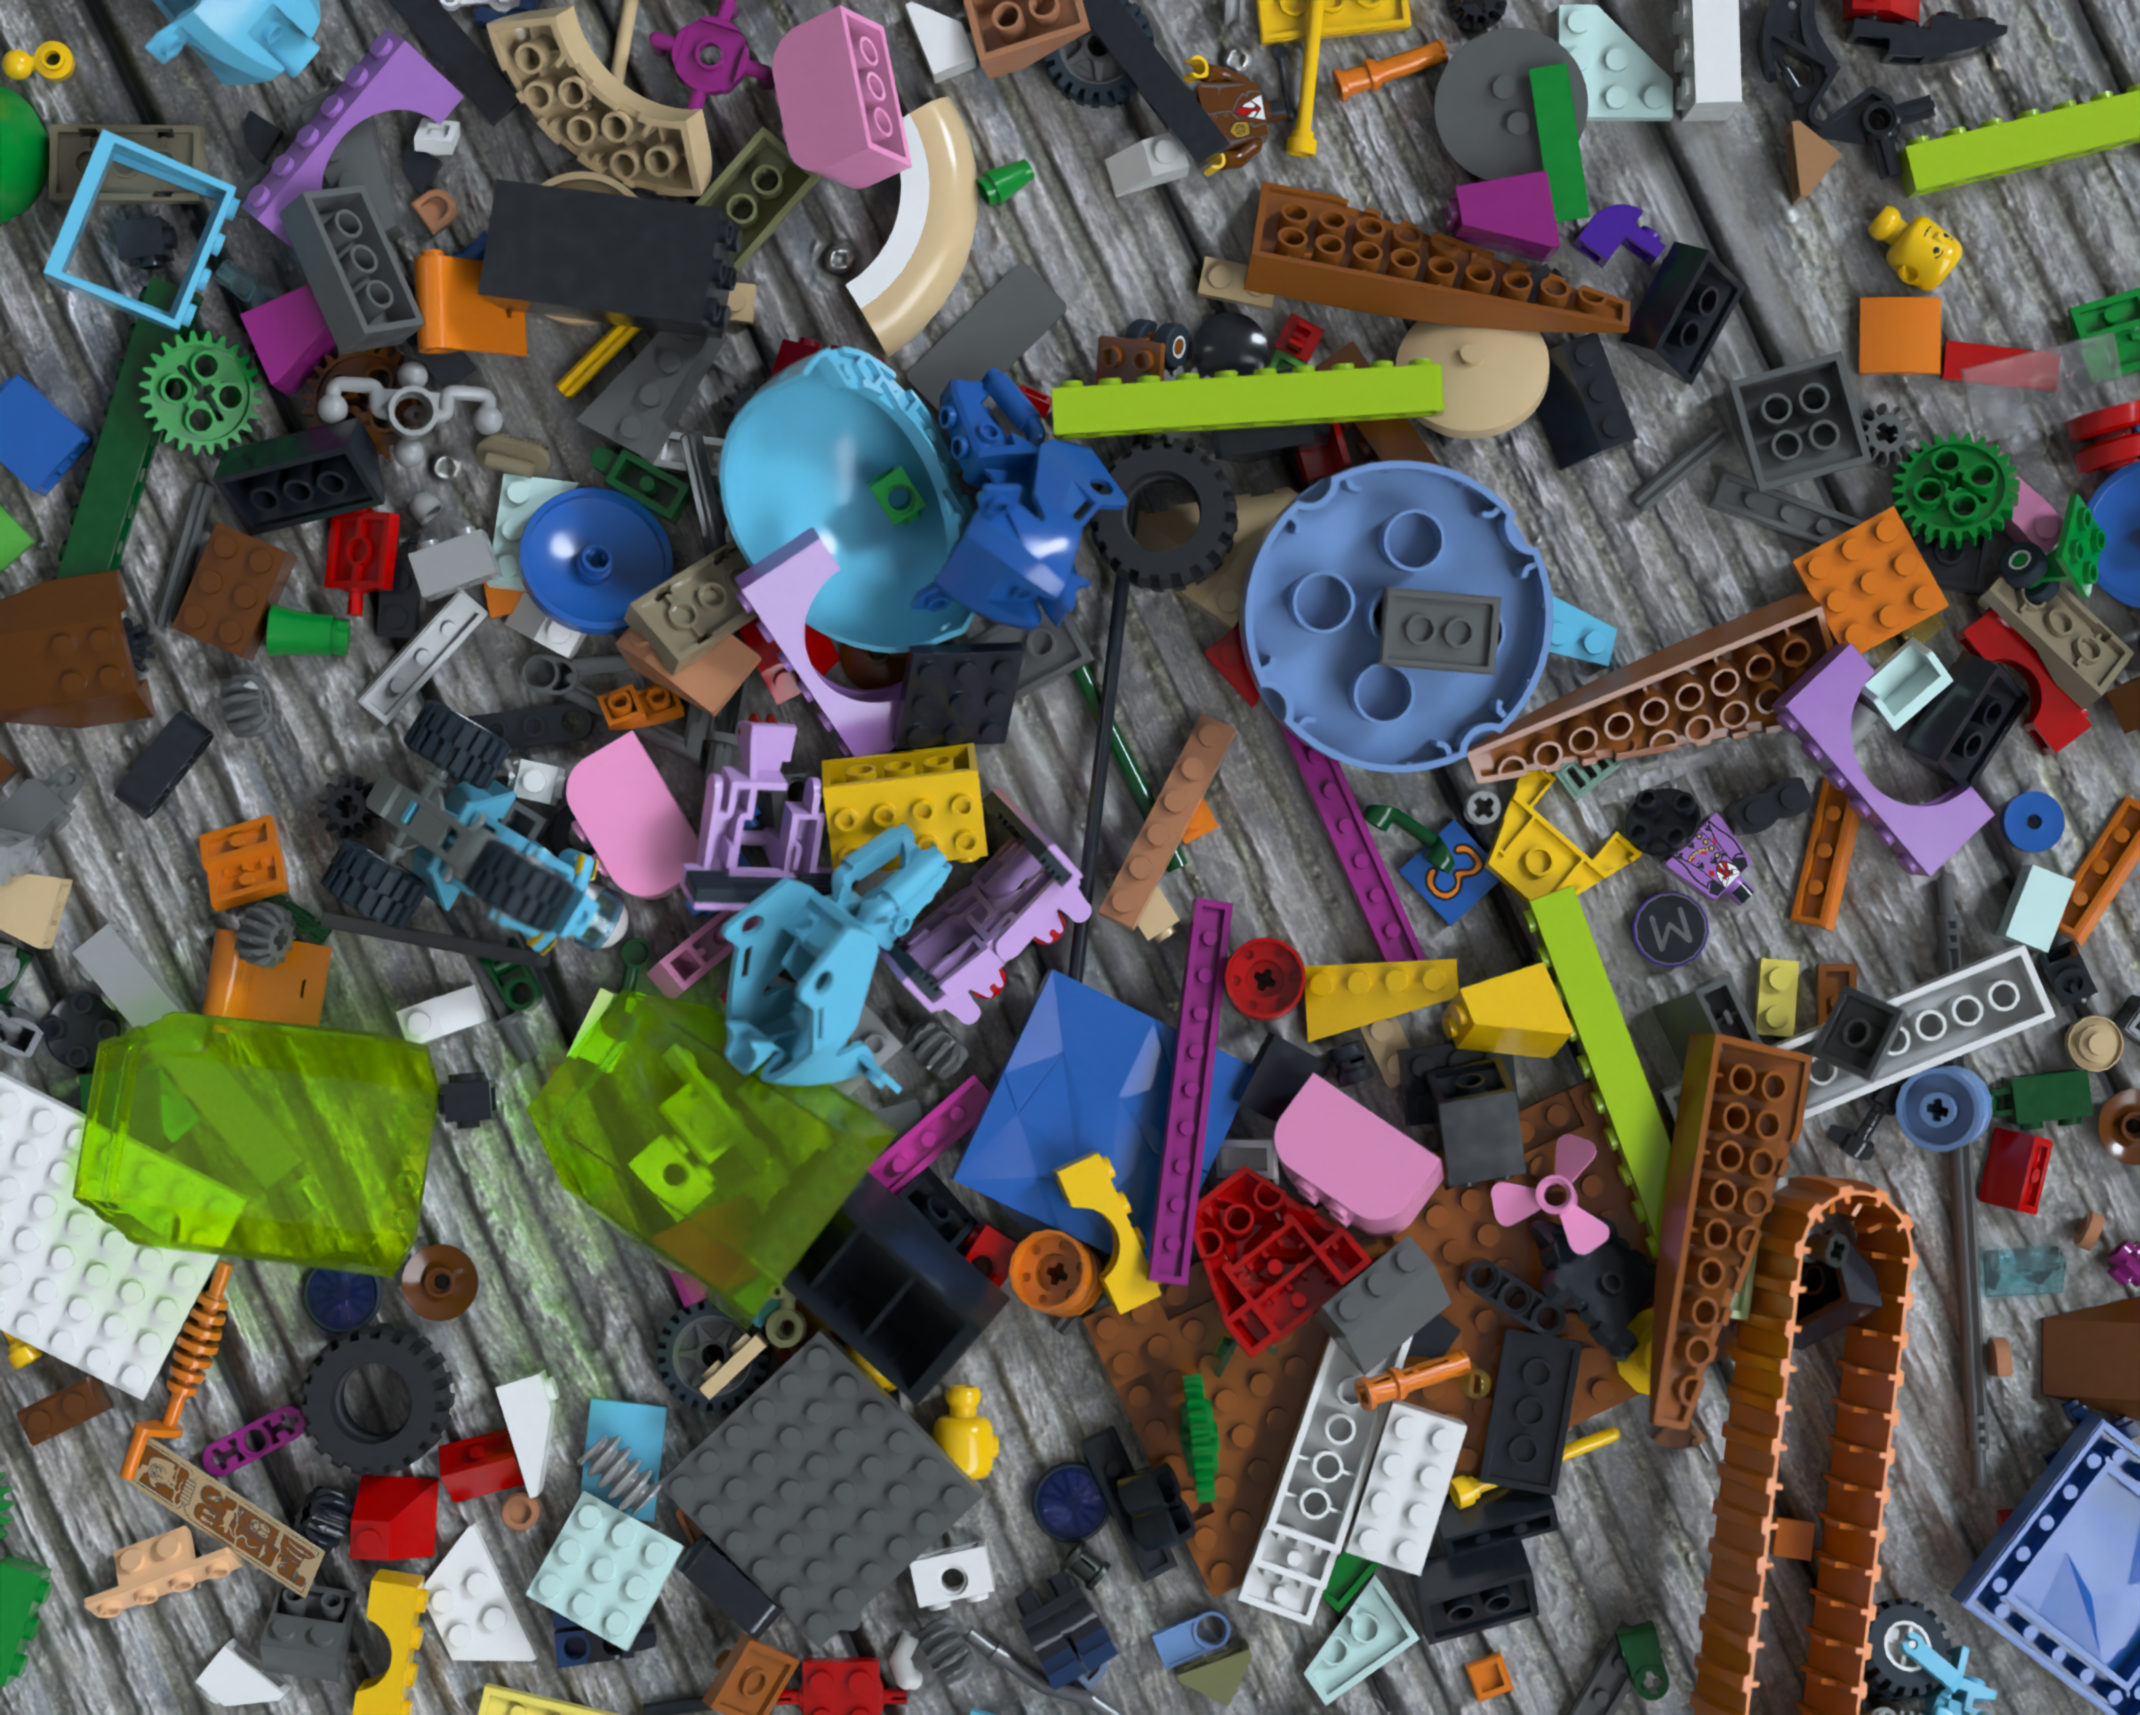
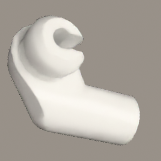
M903 1630L892 1652L889 1664L896 1684L900 1688L916 1690L921 1686L923 1676L918 1669L914 1668L911 1657L919 1641L917 1635Z

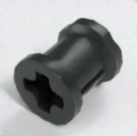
M1810 1228L1804 1246L1811 1248L1810 1254L1803 1253L1802 1262L1813 1263L1822 1261L1833 1268L1842 1267L1846 1263L1850 1251L1849 1241L1846 1236L1834 1232L1825 1235L1821 1234L1817 1229Z
M1081 1540L1065 1556L1060 1567L1064 1570L1069 1568L1085 1582V1588L1091 1591L1105 1576L1111 1564L1107 1561H1100L1085 1548L1086 1543Z

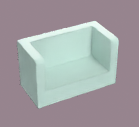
M1912 637L1874 670L1875 673L1863 686L1860 696L1871 711L1879 716L1878 719L1896 731L1954 680L1934 652Z
M2033 864L2022 865L1995 936L2017 945H2025L2027 949L2037 953H2048L2076 881Z

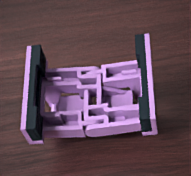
M999 786L992 790L982 802L1012 836L970 879L973 883L969 887L961 889L901 938L898 936L892 943L894 946L890 951H887L878 944L880 949L878 954L903 985L931 1014L937 1010L942 1011L946 1009L964 1024H973L979 1019L981 1014L979 1006L973 1001L968 991L971 990L980 999L994 998L1000 994L1006 983V974L1001 968L1005 964L1002 961L1006 963L1009 959L1018 956L1032 939L1042 945L1052 944L1059 940L1064 933L1066 925L1065 919L1057 911L1058 909L1078 923L1086 921L1092 912L1090 904L1085 900L1078 888L1080 885L1079 880L1083 877L1081 872ZM1026 878L1029 879L1023 885V888L1016 890ZM965 938H970L950 955L947 954L942 959L941 956Z

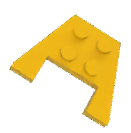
M1544 770L1527 772L1526 776L1517 778L1484 866L1524 902L1566 886H1574L1576 894L1579 895L1640 858L1643 854L1616 831L1608 838L1592 859L1589 858L1533 809L1534 805L1556 780L1550 772L1545 773Z

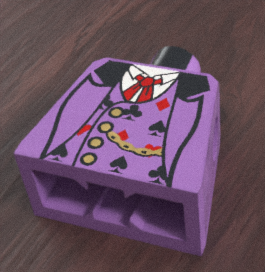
M1717 812L1709 814L1701 822L1696 837L1687 847L1679 852L1668 855L1659 864L1662 869L1708 901L1716 900L1725 892L1740 906L1755 892L1740 876L1752 864V861Z

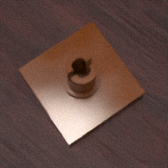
M741 1633L732 1650H723L717 1656L715 1666L719 1669V1672L702 1702L709 1708L726 1715H769L799 1665L800 1660L786 1651Z

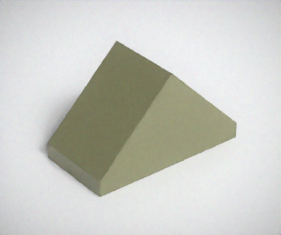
M1245 1642L1176 1667L1179 1683L1229 1706L1252 1658L1249 1644Z

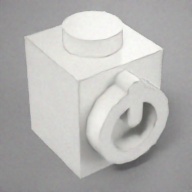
M521 759V761H514L507 788L516 793L518 798L557 806L558 799L564 798L568 778L564 777L565 769Z

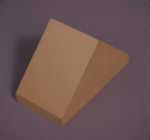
M1792 121L1784 130L1792 205L1801 204L1840 157L1841 153L1801 121Z

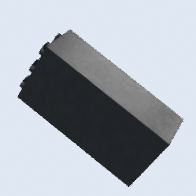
M496 179L478 295L505 310L722 339L723 329L728 328V320L731 318V309L727 304L729 291H733L736 286L737 270L733 266L735 254L739 253L742 248L741 238L743 232L740 229V225L721 208Z
M836 1143L825 1153L819 1149L806 1164L802 1163L788 1179L791 1182L785 1190L782 1189L768 1204L770 1210L765 1216L762 1214L751 1225L747 1232L752 1237L742 1249L917 1406L951 1370L1011 1298Z

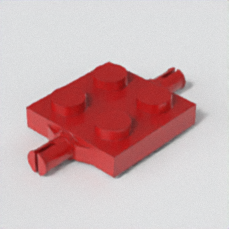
M371 507L331 517L324 588L349 592L346 615L363 616L364 594L372 591H393L400 515L391 512H378Z
M880 1657L803 1658V1680L800 1688L784 1689L776 1702L777 1706L799 1705L802 1715H881L884 1704L907 1705V1690L902 1688L884 1689V1683L880 1676Z

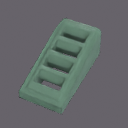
M1612 758L1602 759L1607 765L1603 770L1598 764L1589 765L1595 773V776L1591 779L1580 764H1576L1578 761L1563 763L1560 765L1559 771L1550 773L1556 778L1555 782L1573 803L1631 758L1615 761ZM1570 767L1573 768L1584 784L1581 787H1578L1567 773Z

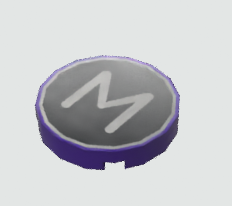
M1675 891L1656 893L1645 899L1638 907L1635 916H1633L1631 923L1632 941L1639 954L1651 963L1663 967L1683 966L1694 960L1705 947L1709 934L1708 920L1700 904L1690 896Z

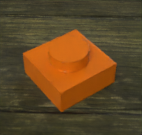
M1204 797L1182 838L1184 845L1219 827Z

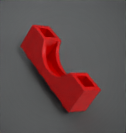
M1991 607L1953 635L1966 652L1991 662L2006 664L2022 675L2029 687L2031 696L2030 710L2022 726L2045 756L2056 754L2092 727L2087 719L2089 716L2087 709L2083 710L2055 684L2037 650Z

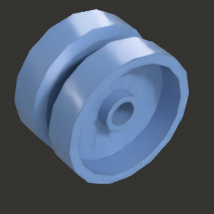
M1939 1065L1912 1075L1901 1086L1896 1100V1119L1903 1134L1916 1146L1931 1152H1948L1975 1142L1987 1130L1993 1114L1992 1097L1985 1082L1973 1071L1958 1065ZM1941 1104L1943 1107L1948 1108V1114L1942 1111Z

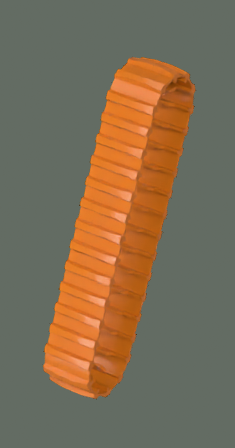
M1814 1174L1798 1175L1788 1178V1185L1780 1188L1772 1195L1775 1202L1771 1212L1765 1214L1760 1226L1762 1235L1758 1244L1749 1319H1735L1740 1325L1738 1342L1732 1345L1730 1360L1735 1362L1733 1382L1727 1384L1726 1398L1731 1401L1728 1421L1723 1422L1721 1437L1726 1438L1724 1459L1718 1461L1717 1475L1721 1477L1719 1498L1713 1500L1712 1514L1717 1515L1715 1535L1709 1538L1707 1552L1712 1554L1710 1575L1704 1576L1703 1591L1707 1592L1705 1613L1699 1617L1698 1629L1703 1631L1701 1652L1695 1653L1694 1668L1698 1669L1696 1690L1690 1693L1689 1706L1694 1708L1695 1715H1749L1751 1689L1759 1688V1682L1753 1679L1756 1648H1763L1764 1642L1758 1640L1761 1608L1768 1609L1769 1604L1763 1601V1588L1766 1569H1773V1563L1767 1561L1770 1529H1778V1524L1772 1522L1775 1490H1782L1783 1484L1778 1483L1776 1478L1780 1450L1787 1451V1444L1781 1443L1784 1411H1792V1405L1786 1404L1789 1371L1796 1372L1797 1366L1792 1365L1790 1362L1794 1332L1801 1333V1326L1795 1325L1798 1293H1806V1287L1800 1286L1803 1253L1810 1254L1811 1248L1804 1245L1810 1228L1815 1225V1222L1822 1223L1825 1219L1820 1213H1835V1202L1837 1203L1836 1212L1844 1214L1846 1220L1854 1221L1852 1227L1857 1233V1246L1852 1247L1874 1270L1883 1307L1844 1327L1847 1329L1844 1360L1837 1359L1836 1365L1843 1367L1839 1398L1832 1397V1403L1838 1405L1835 1436L1828 1435L1827 1441L1834 1443L1830 1474L1823 1473V1479L1829 1481L1826 1512L1819 1511L1818 1517L1825 1519L1821 1550L1814 1549V1555L1820 1557L1817 1588L1810 1587L1809 1590L1810 1594L1815 1595L1812 1626H1805V1632L1811 1634L1808 1664H1801L1800 1670L1806 1672L1803 1702H1796V1708L1802 1710L1801 1715H1859L1861 1700L1865 1699L1867 1695L1868 1684L1863 1682L1865 1661L1871 1659L1872 1644L1868 1643L1870 1621L1876 1619L1877 1605L1872 1603L1874 1584L1880 1581L1882 1566L1877 1564L1879 1543L1885 1542L1886 1527L1882 1526L1884 1504L1889 1503L1891 1488L1886 1486L1888 1465L1894 1464L1895 1449L1891 1447L1893 1426L1899 1424L1900 1410L1896 1409L1895 1406L1897 1389L1903 1386L1905 1371L1900 1369L1902 1348L1908 1347L1909 1332L1905 1331L1907 1309L1912 1308L1914 1293L1909 1291L1911 1271L1917 1269L1918 1254L1913 1252L1910 1230L1914 1225L1908 1213L1899 1211L1888 1201L1889 1193L1866 1182L1853 1179L1830 1178Z

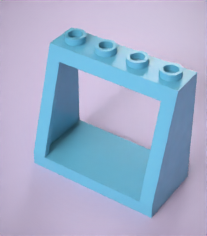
M102 129L43 272L45 281L179 333L182 325L190 326L197 306L191 304L196 289L204 292L212 271L205 268L210 255L218 257L227 236L220 233L225 219L233 221L241 202L240 199L234 197L237 187ZM112 161L215 201L170 312L67 273Z

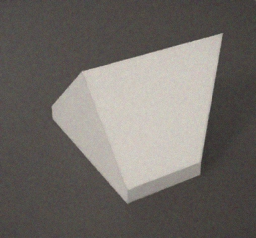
M1274 1137L1224 1139L1216 1156L1217 1178H1224L1226 1180L1245 1165L1279 1187L1278 1154L1275 1148Z

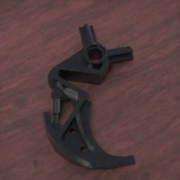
M1771 0L1760 24L1757 43V55L1764 79L1768 83L1778 81L1774 63L1776 61L1782 71L1780 74L1791 91V102L1798 107L1797 121H1801L1823 140L1871 145L1880 180L1903 174L1893 138L1898 136L1901 126L1936 116L1934 111L1935 104L1934 100H1931V96L1926 95L1895 104L1891 96L1872 85L1825 120L1816 119L1815 110L1839 71L1840 66L1837 65V60L1818 31L1814 16L1815 0ZM1790 1H1794L1797 4L1795 9H1791L1788 6ZM1791 32L1795 33L1796 40L1788 37V34ZM1784 52L1811 67L1813 74L1812 84L1801 85L1793 69L1788 67L1783 59ZM1870 113H1877L1883 117L1885 121L1884 130H1875L1870 126L1868 122Z

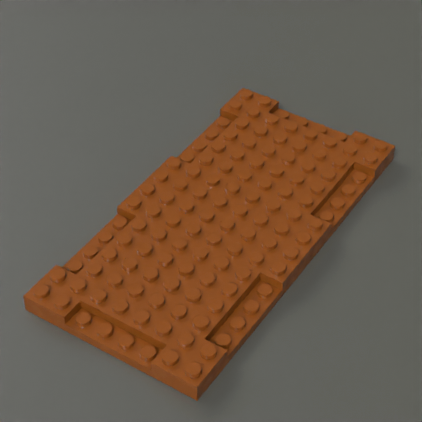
M1590 1077L1518 1112L1526 1173L1515 1175L1507 1180L1490 1179L1479 1181L1469 1187H1450L1443 1170L1444 1179L1413 1222L1402 1232L1389 1237H1373L1360 1232L1350 1224L1347 1228H1344L1373 1261L1372 1264L1409 1235L1435 1265L1452 1302L1439 1315L1458 1327L1461 1332L1444 1356L1458 1350H1463L1470 1361V1373L1413 1390L1402 1400L1460 1419L1466 1424L1467 1430L1451 1479L1461 1475L1466 1477L1474 1476L1479 1473L1504 1327L1537 1333L1470 1290L1461 1278L1462 1267L1468 1259L1483 1257L1544 1294L1541 1289V1274L1546 1268L1542 1266L1539 1249L1530 1233V1224L1533 1221L1542 1219L1562 1225L1561 1218H1552L1545 1214L1543 1210L1536 1212L1513 1226L1504 1227L1500 1225L1495 1218L1491 1198L1493 1185L1497 1182H1508L1536 1189L1542 1179L1555 1175L1556 1143L1559 1137L1564 1134H1572L1590 1140L1596 1147V1156L1572 1183L1578 1196L1577 1206L1594 1217L1601 1215L1614 1222L1618 1237L1626 1239L1631 1250L1637 1249L1647 1257V1261L1657 1266V1259L1653 1260L1646 1247L1645 1238L1649 1237L1644 1222L1639 1224L1631 1206V1202L1636 1200L1631 1186L1625 1187L1619 1175L1617 1166L1622 1164L1618 1151L1617 1149L1612 1151L1605 1138L1604 1129L1609 1128L1603 1113L1598 1115L1593 1106L1590 1093L1595 1090ZM1646 1077L1647 1083L1649 1085L1650 1091L1652 1093L1653 1099L1655 1101L1668 1139L1672 1146L1673 1137L1669 1131L1670 1126ZM1439 1148L1431 1152L1441 1159ZM1560 1187L1551 1189L1547 1194V1203L1551 1206L1562 1205L1566 1201L1567 1191ZM1321 1204L1312 1207L1319 1216L1335 1226L1339 1225L1328 1216L1330 1210ZM1199 1260L1190 1265L1187 1286L1161 1283L1158 1285L1161 1296L1121 1315L1114 1312L1110 1303H1107L1084 1314L1082 1319L1151 1466L1167 1462L1176 1474L1180 1485L1181 1498L1189 1507L1195 1523L1196 1534L1187 1539L1186 1542L1212 1598H1215L1242 1584L1329 1334L1318 1320L1312 1316L1281 1342L1274 1343L1263 1353L1250 1359L1227 1331L1202 1260ZM1478 1266L1471 1274L1472 1283L1477 1286L1485 1284L1490 1278V1271L1487 1266ZM1513 1286L1505 1292L1504 1301L1506 1305L1515 1306L1521 1302L1523 1297L1521 1288ZM1649 1299L1641 1310L1654 1307V1303ZM1560 1305L1566 1314V1324L1564 1329L1555 1336L1583 1342L1569 1428L1642 1393L1636 1392L1619 1374L1617 1361H1614L1606 1346L1597 1344L1589 1333L1590 1327L1578 1318V1310L1565 1309L1564 1306ZM1545 1307L1538 1312L1537 1322L1539 1326L1547 1327L1554 1322L1555 1311L1553 1308ZM1730 1318L1727 1326L1721 1327L1715 1343V1347L1718 1350L1713 1363L1731 1355L1732 1345L1738 1342L1740 1323L1736 1322L1735 1318ZM1425 1356L1406 1357L1402 1369L1432 1360V1358ZM1202 1373L1205 1398L1211 1399L1213 1419L1217 1421L1220 1451H1217L1219 1470L1217 1474H1214L1216 1501L1197 1503L1194 1477H1188L1186 1458L1185 1455H1182L1179 1425L1182 1424L1180 1402H1185L1183 1375Z

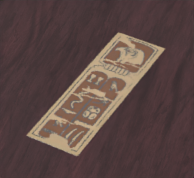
M149 1437L134 1479L124 1480L306 1599L325 1551Z

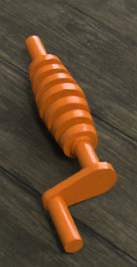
M220 1260L209 1290L198 1295L196 1301L203 1306L194 1305L189 1315L194 1319H187L184 1322L182 1329L187 1333H179L176 1339V1343L181 1347L174 1348L172 1357L178 1362L171 1363L169 1373L177 1378L170 1377L167 1379L166 1388L172 1394L163 1419L136 1422L132 1430L134 1433L119 1472L120 1477L128 1480L134 1479L149 1437L180 1438L182 1436L184 1428L178 1424L186 1398L196 1396L199 1387L194 1383L203 1382L206 1373L201 1369L210 1368L213 1362L210 1356L216 1355L219 1349V1345L214 1341L221 1340L223 1331L217 1326L224 1325L226 1316L218 1310L225 1311L228 1309L229 1301L225 1298L224 1292L234 1266L233 1264Z

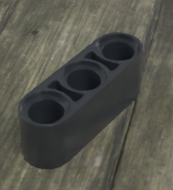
M185 710L179 711L167 723L122 780L114 796L144 820L149 819L162 806L207 749L214 738V733Z
M1473 1257L1464 1263L1461 1270V1278L1464 1284L1483 1299L1541 1335L1555 1336L1564 1329L1566 1314L1559 1304L1550 1302L1544 1294L1486 1258ZM1478 1266H1487L1490 1271L1489 1280L1483 1285H1474L1471 1280L1472 1271ZM1513 1286L1520 1287L1523 1292L1521 1302L1515 1306L1506 1305L1504 1301L1505 1292ZM1545 1307L1553 1308L1555 1311L1554 1322L1547 1327L1539 1326L1537 1322L1538 1312Z
M702 1534L676 1563L678 1569L686 1578L755 1639H759L785 1610L783 1607L781 1609L778 1608L761 1590V1587H758L756 1582H753L705 1534Z

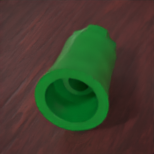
M272 604L267 624L268 657L289 655L332 657L333 654L347 656L351 636L350 619L335 618V615L293 610Z

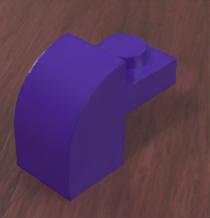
M1626 204L1612 205L1599 211L1589 221L1572 245L1573 248L1601 268L1608 262L1620 244L1650 266L1666 246L1660 242L1661 237L1653 229L1647 226L1640 228L1635 224L1644 211Z

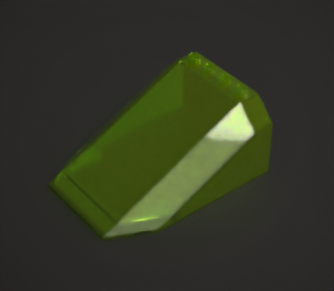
M622 989L528 1105L526 1112L563 1189L748 1330L757 1314L879 1155L882 1152H886L898 1132L866 1107L828 1083L800 1087L778 1085L763 1081L760 1078L762 1070L772 1058L765 1060L749 1074L743 1075L729 1063L724 1054L727 1044L726 1017L706 1005Z
M183 1012L165 1014L158 1021L144 1027L137 1026L127 1030L120 1037L113 1036L98 1043L72 1197L83 1206L95 1211L96 1216L105 1223H109L117 1228L134 1245L392 1278L417 1240L440 1091L429 1047L378 1032Z

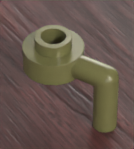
M781 1283L773 1284L769 1289V1294L774 1299H780L779 1310L773 1312L767 1319L766 1334L770 1342L775 1346L781 1348L792 1347L799 1344L805 1338L807 1322L803 1314L795 1309V1296ZM786 1320H790L794 1324L792 1334L784 1331L783 1325Z

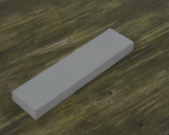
M464 590L451 594L356 698L357 702L383 724L387 725L489 613Z

